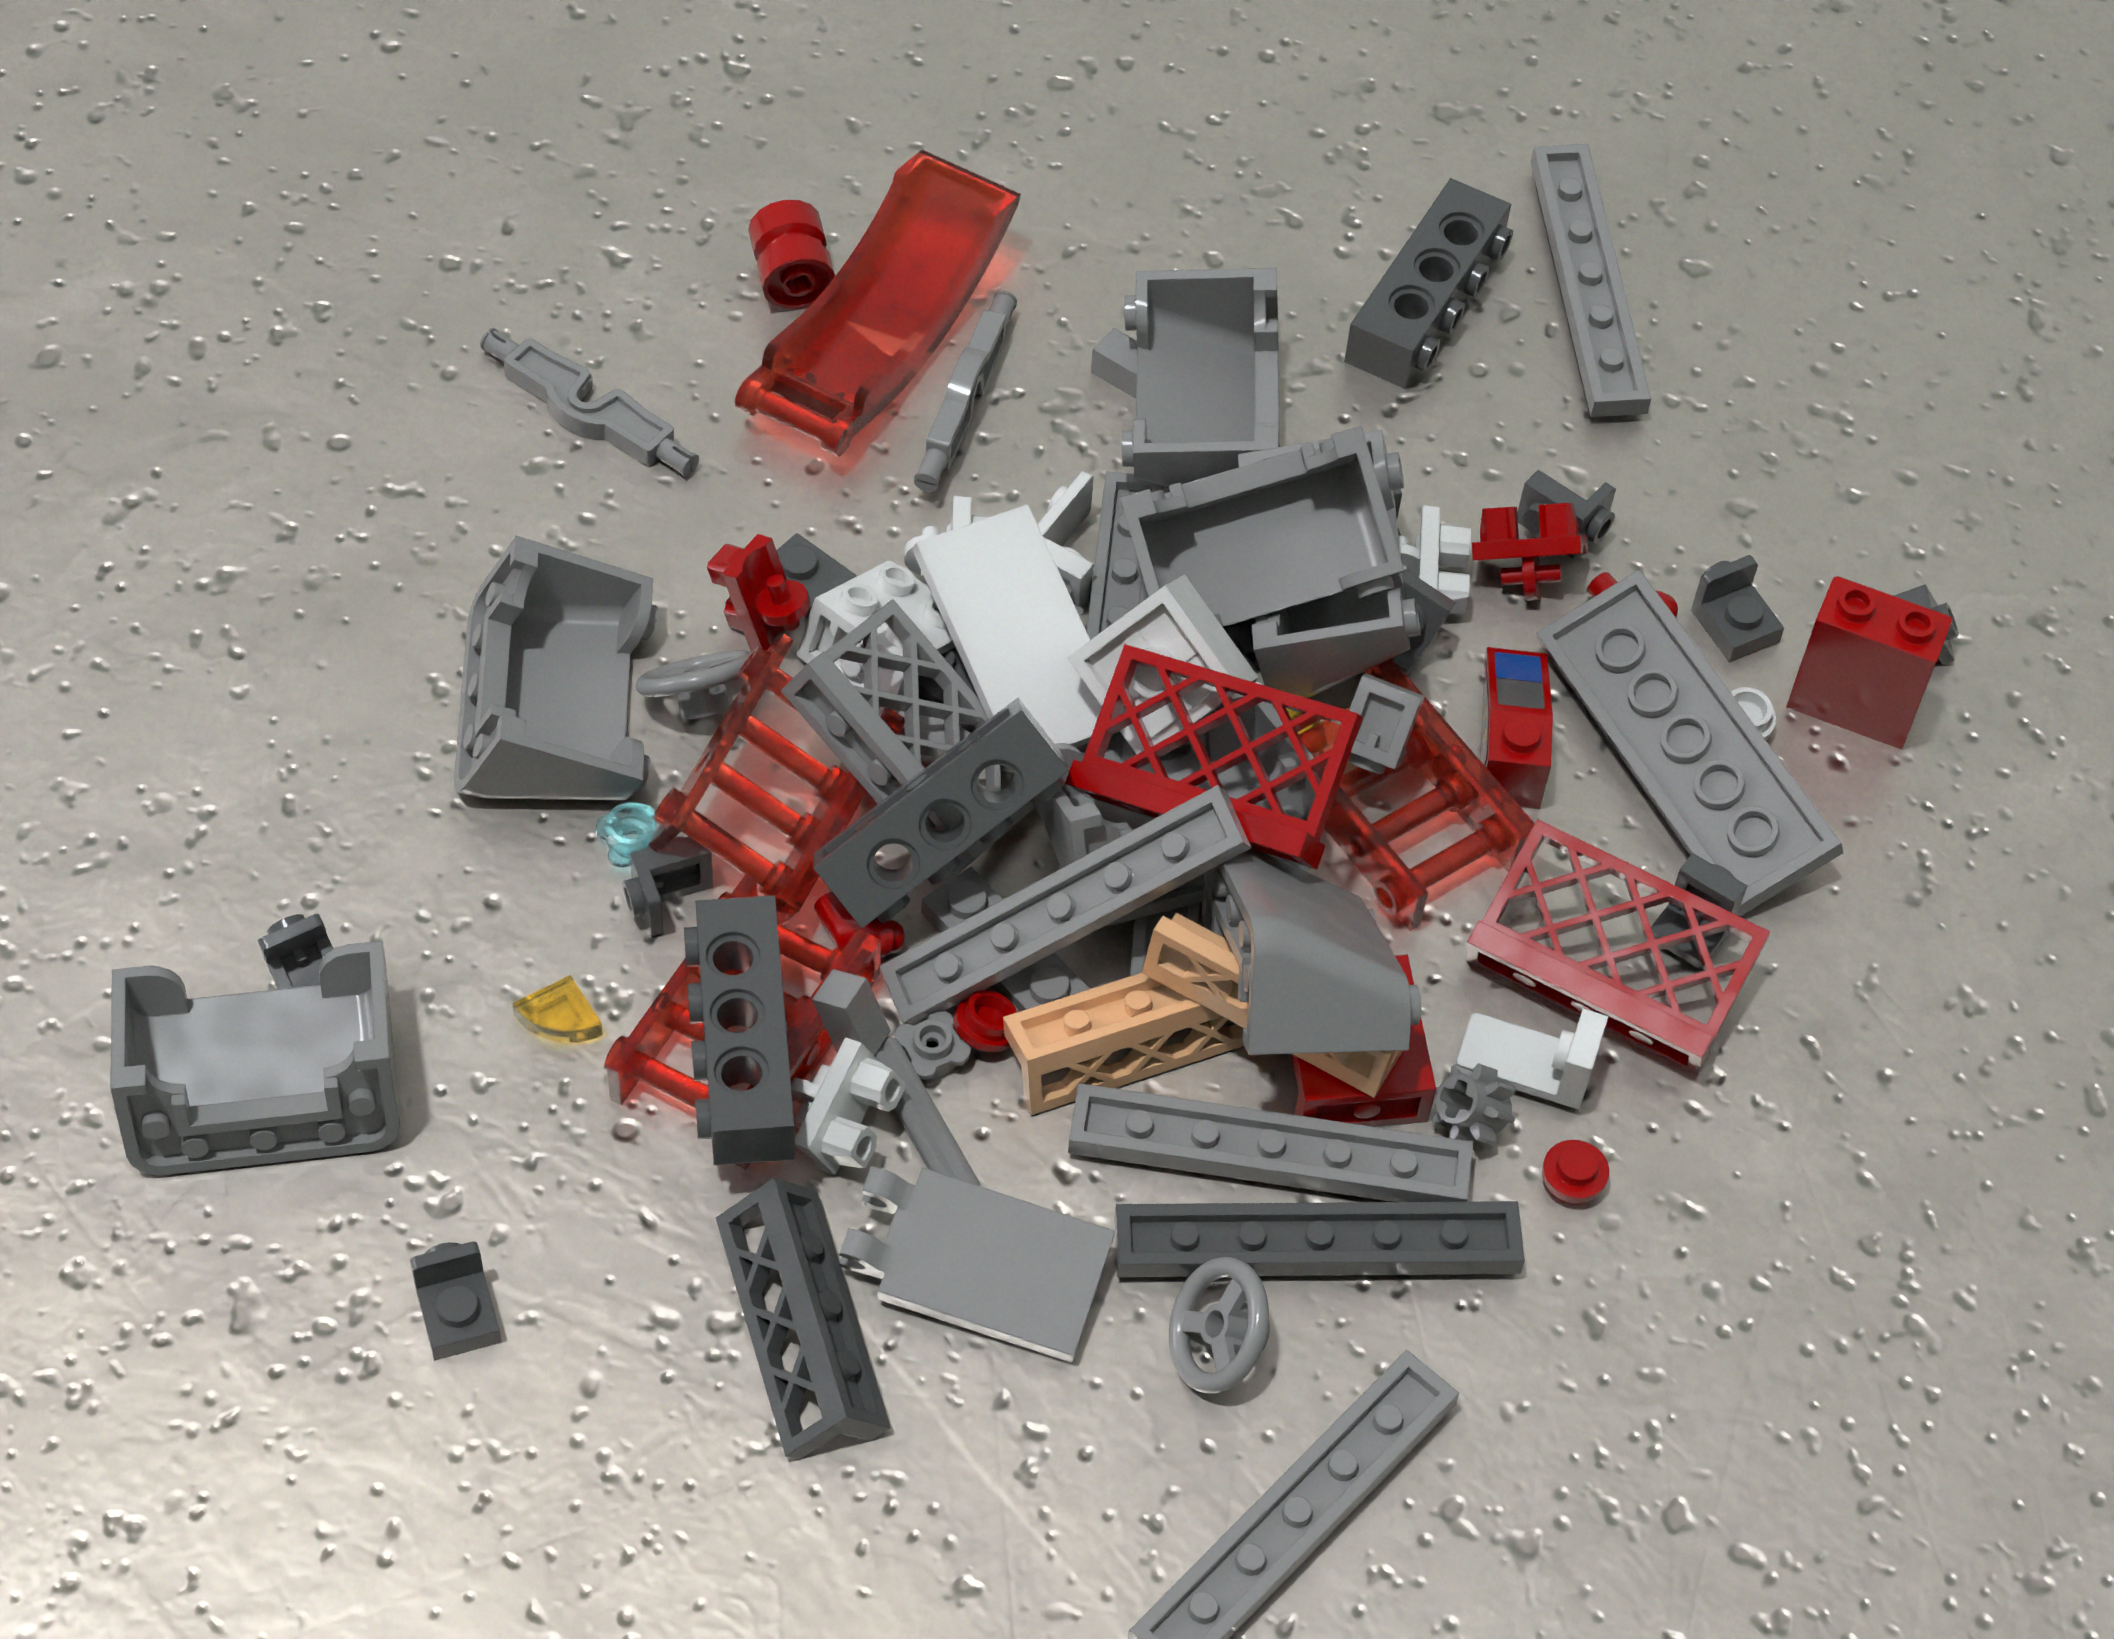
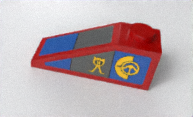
M1486 648L1478 803L1540 809L1551 769L1553 712L1547 653Z

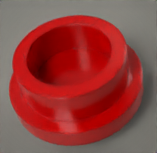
M989 990L978 991L959 1004L953 1018L954 1027L959 1036L973 1048L986 1052H1000L1010 1047L1004 1035L1003 1017L1017 1013V1010L1013 1003L1000 993Z
M1565 1140L1555 1144L1547 1152L1542 1165V1177L1548 1190L1557 1200L1570 1205H1580L1597 1198L1604 1191L1609 1179V1165L1603 1153L1592 1144L1581 1140Z

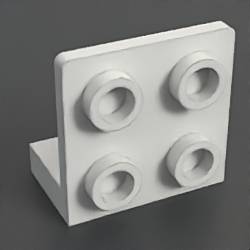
M886 561L814 599L796 656L808 664L892 599L895 600L941 655L955 648V644L930 588L918 580L907 568L897 565L892 561ZM886 623L882 624L877 628V651L903 656L902 641ZM863 640L856 647L863 648ZM838 659L834 662L853 686L864 688L862 663ZM878 667L879 691L904 696L903 672ZM879 707V716L888 723L900 712L899 710Z

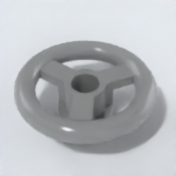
M736 650L680 660L642 674L636 681V689L641 695L646 697L677 695L682 719H695L714 715L730 708L725 683L737 680L753 672L758 664L757 657L752 652Z
M1218 1257L1209 1260L1188 1277L1177 1295L1169 1324L1170 1354L1182 1380L1199 1392L1215 1394L1236 1386L1250 1373L1267 1344L1270 1333L1268 1299L1261 1279L1250 1265L1233 1257ZM1224 1277L1232 1278L1218 1304L1208 1307L1205 1313L1193 1311L1199 1297L1212 1282ZM1189 1333L1201 1334L1203 1340L1211 1345L1216 1372H1205L1195 1363L1190 1349Z

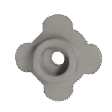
M934 1011L930 1013L927 1020L916 1025L902 1024L894 1033V1038L899 1041L901 1047L905 1050L920 1079L942 1078L952 1072L956 1065L961 1066L970 1058V1045L964 1040L959 1039L953 1028L954 1017L946 1011ZM929 1041H935L938 1043V1047L931 1048L927 1047L926 1044Z

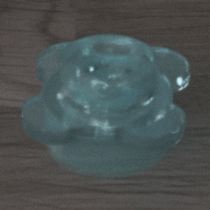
M628 802L616 806L608 815L599 818L595 826L596 835L604 839L608 845V861L618 868H626L631 865V852L656 846L662 840L667 839V836L657 829L655 810L649 805L636 802ZM629 834L638 835L635 839H628L626 837Z

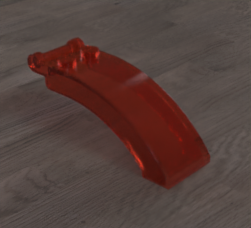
M923 149L896 170L893 182L879 210L837 275L818 298L794 322L768 343L763 354L761 366L749 375L739 387L735 397V408L751 416L761 413L821 442L822 450L837 457L842 456L849 447L852 438L905 389L947 335L998 249L1018 207L1021 194ZM794 403H798V404L803 405V406H805V407H807V408H809V409H811V410H813V411H815V412H817V413H819V414H822V415H824V416L830 418L831 421L828 420V419H826V418H824V417H822V416H820V415H818V414H815V413H813V412H811V411H809V410H807V409H805V408H803V407H801V406H799V405H797V404H794Z

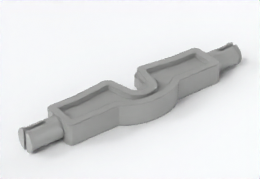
M998 291L995 293L990 309L983 310L968 346L963 350L955 365L944 401L926 440V454L918 472L914 476V484L920 490L933 492L937 489L943 471L950 470L956 453L967 433L973 415L974 397L976 395L982 396L1005 343L1006 327L1017 306V299L1010 292Z
M490 328L489 333L486 332L483 335L480 348L504 362L506 378L546 402L555 420L569 431L590 439L606 440L646 466H652L656 461L661 460L685 477L690 476V471L692 473L695 471L699 463V455L674 442L673 426L649 412L623 390H612L594 402H582L593 387L592 375L586 367L551 351L532 338L525 339L519 345L498 332L495 328Z

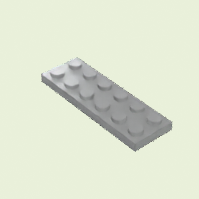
M1640 569L1536 632L1539 644L1689 855L1694 853L1711 864H1717L1726 868L1736 879L1748 885L1737 916L1744 915L1844 853L1841 841Z

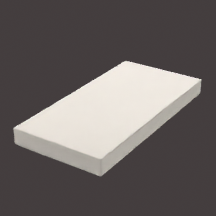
M1026 504L916 542L913 553L988 720L1016 698H1019L1054 743H1066L1076 748L1088 744L1102 706L1067 657L1089 642L1090 638L1029 505Z

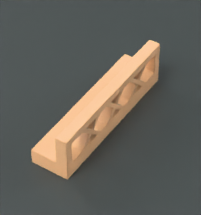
M1175 913L1171 920L1162 916L1153 929L1142 973L1241 1027L1247 1028L1249 1001L1240 1002L1238 998L1239 964L1227 939L1178 913ZM1403 1050L1294 1053V1055L1375 1098Z
M1143 973L1003 1017L1004 1035L1021 1064L1024 1103L1031 1115L1074 1102L1076 1100L1078 1083L1117 1088L1244 1046L1242 1042L1243 1027L1238 1024L1229 1027L1224 1026L1228 1020L1227 1018ZM1188 1027L1193 1029L1182 1042L1170 1046L1163 1045L1174 1032ZM1127 1047L1132 1048V1051L1123 1061L1108 1066L1103 1064L1114 1051ZM1065 1067L1072 1068L1062 1081L1042 1087L1041 1075Z

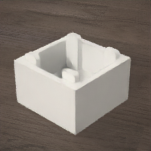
M1185 574L1163 586L1067 657L1101 706L1103 705L1124 644L1251 682L1258 677ZM1137 664L1129 686V692L1136 706L1166 690L1158 670ZM1171 674L1175 685L1186 679ZM1206 684L1181 697L1193 723L1222 703L1216 688ZM1228 691L1230 696L1235 694L1233 692ZM1172 702L1142 718L1154 745L1184 729ZM1124 704L1119 715L1127 711ZM1133 724L1119 730L1136 755L1144 751Z

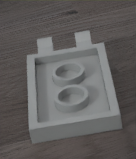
M870 1167L862 1189L864 1196L861 1204L878 1211L892 1213L894 1217L884 1243L870 1234L848 1228L839 1256H842L839 1266L853 1272L882 1279L878 1290L879 1300L1073 1363L1114 1239L1115 1230L923 1167L916 1186L888 1170Z

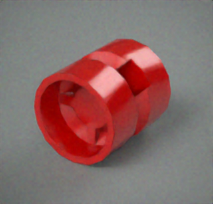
M781 200L770 203L760 209L750 220L748 232L765 299L773 306L785 310H800L825 300L834 289L836 277L829 251L826 249L827 242L819 211L811 204L801 200Z

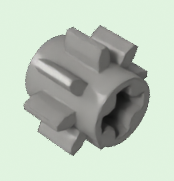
M1477 1063L1471 1072L1470 1070L1453 1065L1451 1067V1076L1445 1079L1439 1087H1436L1435 1107L1437 1113L1432 1117L1433 1123L1451 1128L1449 1138L1474 1141L1476 1139L1494 1145L1496 1143V1133L1515 1120L1511 1115L1512 1104L1510 1097L1515 1093V1089L1509 1085L1496 1082L1498 1070Z

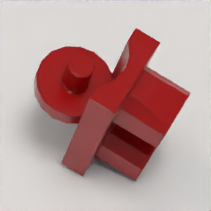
M1573 503L1538 505L1540 538L1519 539L1517 507L1482 509L1480 542H1472L1473 561L1522 558V567L1501 568L1502 586L1523 585L1526 601H1539L1541 598V583L1563 581L1562 565H1540L1539 556L1588 553L1587 535H1579L1578 521Z
M757 534L745 548L724 544L707 564L706 568L712 583L727 587L730 595L725 602L723 611L728 626L744 632L750 651L755 655L766 658L772 651V643L776 636L783 630L793 631L797 629L800 625L799 619L810 608L811 599L807 589L798 581L787 580L773 539Z

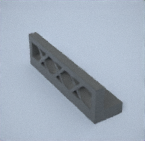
M772 1178L717 1216L716 1221L785 1457L800 1460L838 1434L872 1441L889 1430L891 1426L841 1266H839V1259L818 1191L778 1178ZM761 1214L765 1229L755 1254L748 1249L742 1226ZM771 1269L779 1271L783 1285L774 1312L766 1310L762 1296ZM789 1328L797 1331L801 1345L792 1372L784 1370L780 1357ZM806 1389L815 1392L822 1418L802 1431L798 1413Z

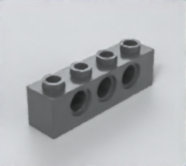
M1450 178L1351 322L1344 362L1404 389L1408 387L1418 370L1427 372L1438 353L1440 337L1444 332L1451 335L1455 331L1464 312V301L1468 295L1474 298L1479 295L1489 273L1488 265L1492 259L1501 261L1509 248L1513 237V230L1507 228L1511 203Z
M1016 698L813 853V869L861 928L875 918L880 923H884L896 916L910 902L907 894L926 879L931 884H936L951 874L962 862L958 855L979 840L982 845H987L1000 837L1013 823L1010 816L1026 803L1031 801L1034 806H1038L1055 795L1065 784L1062 776L1069 771L1066 758L1022 701ZM991 765L1006 766L1014 773L1010 785L997 792L982 788L977 782L978 777L985 768ZM941 804L953 805L963 815L958 825L945 831L937 830L926 821L928 813L934 807ZM887 844L902 845L911 853L909 861L898 869H886L880 866L874 857L877 851Z
M775 895L695 901L697 927H684L686 967H700L701 983L688 984L690 1024L703 1023L705 1039L691 1041L694 1082L707 1081L709 1099L695 1100L698 1141L712 1140L713 1165L794 1160V1116ZM732 969L744 971L743 973L738 975H727L723 973L727 970ZM733 1026H745L750 1028L747 1031L739 1033L730 1032L726 1030ZM740 1083L755 1086L747 1091H736L730 1088Z

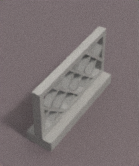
M894 599L890 600L827 651H823L811 660L781 690L784 696L877 804L925 769L921 765V755L939 758L959 743V723L973 725L977 729L988 721L979 698ZM886 623L902 641L903 656L877 651V628L882 624ZM863 640V648L856 647ZM838 659L862 663L864 688L853 686L834 662ZM878 667L903 672L904 696L879 691ZM918 675L933 678L943 689L944 704L919 699ZM879 707L904 711L905 736L895 734L879 716ZM919 715L944 719L945 744L920 739ZM991 765L985 768L986 790L992 792L1001 791L1000 770L1012 771L1003 765ZM1031 801L1010 816L1013 823L1008 830L1036 807ZM941 804L934 807L928 813L926 821L934 829L945 831L957 826L963 814L953 805ZM1000 837L987 845H982L978 840L958 856L962 862L951 874L943 879L944 882L947 883L958 875Z

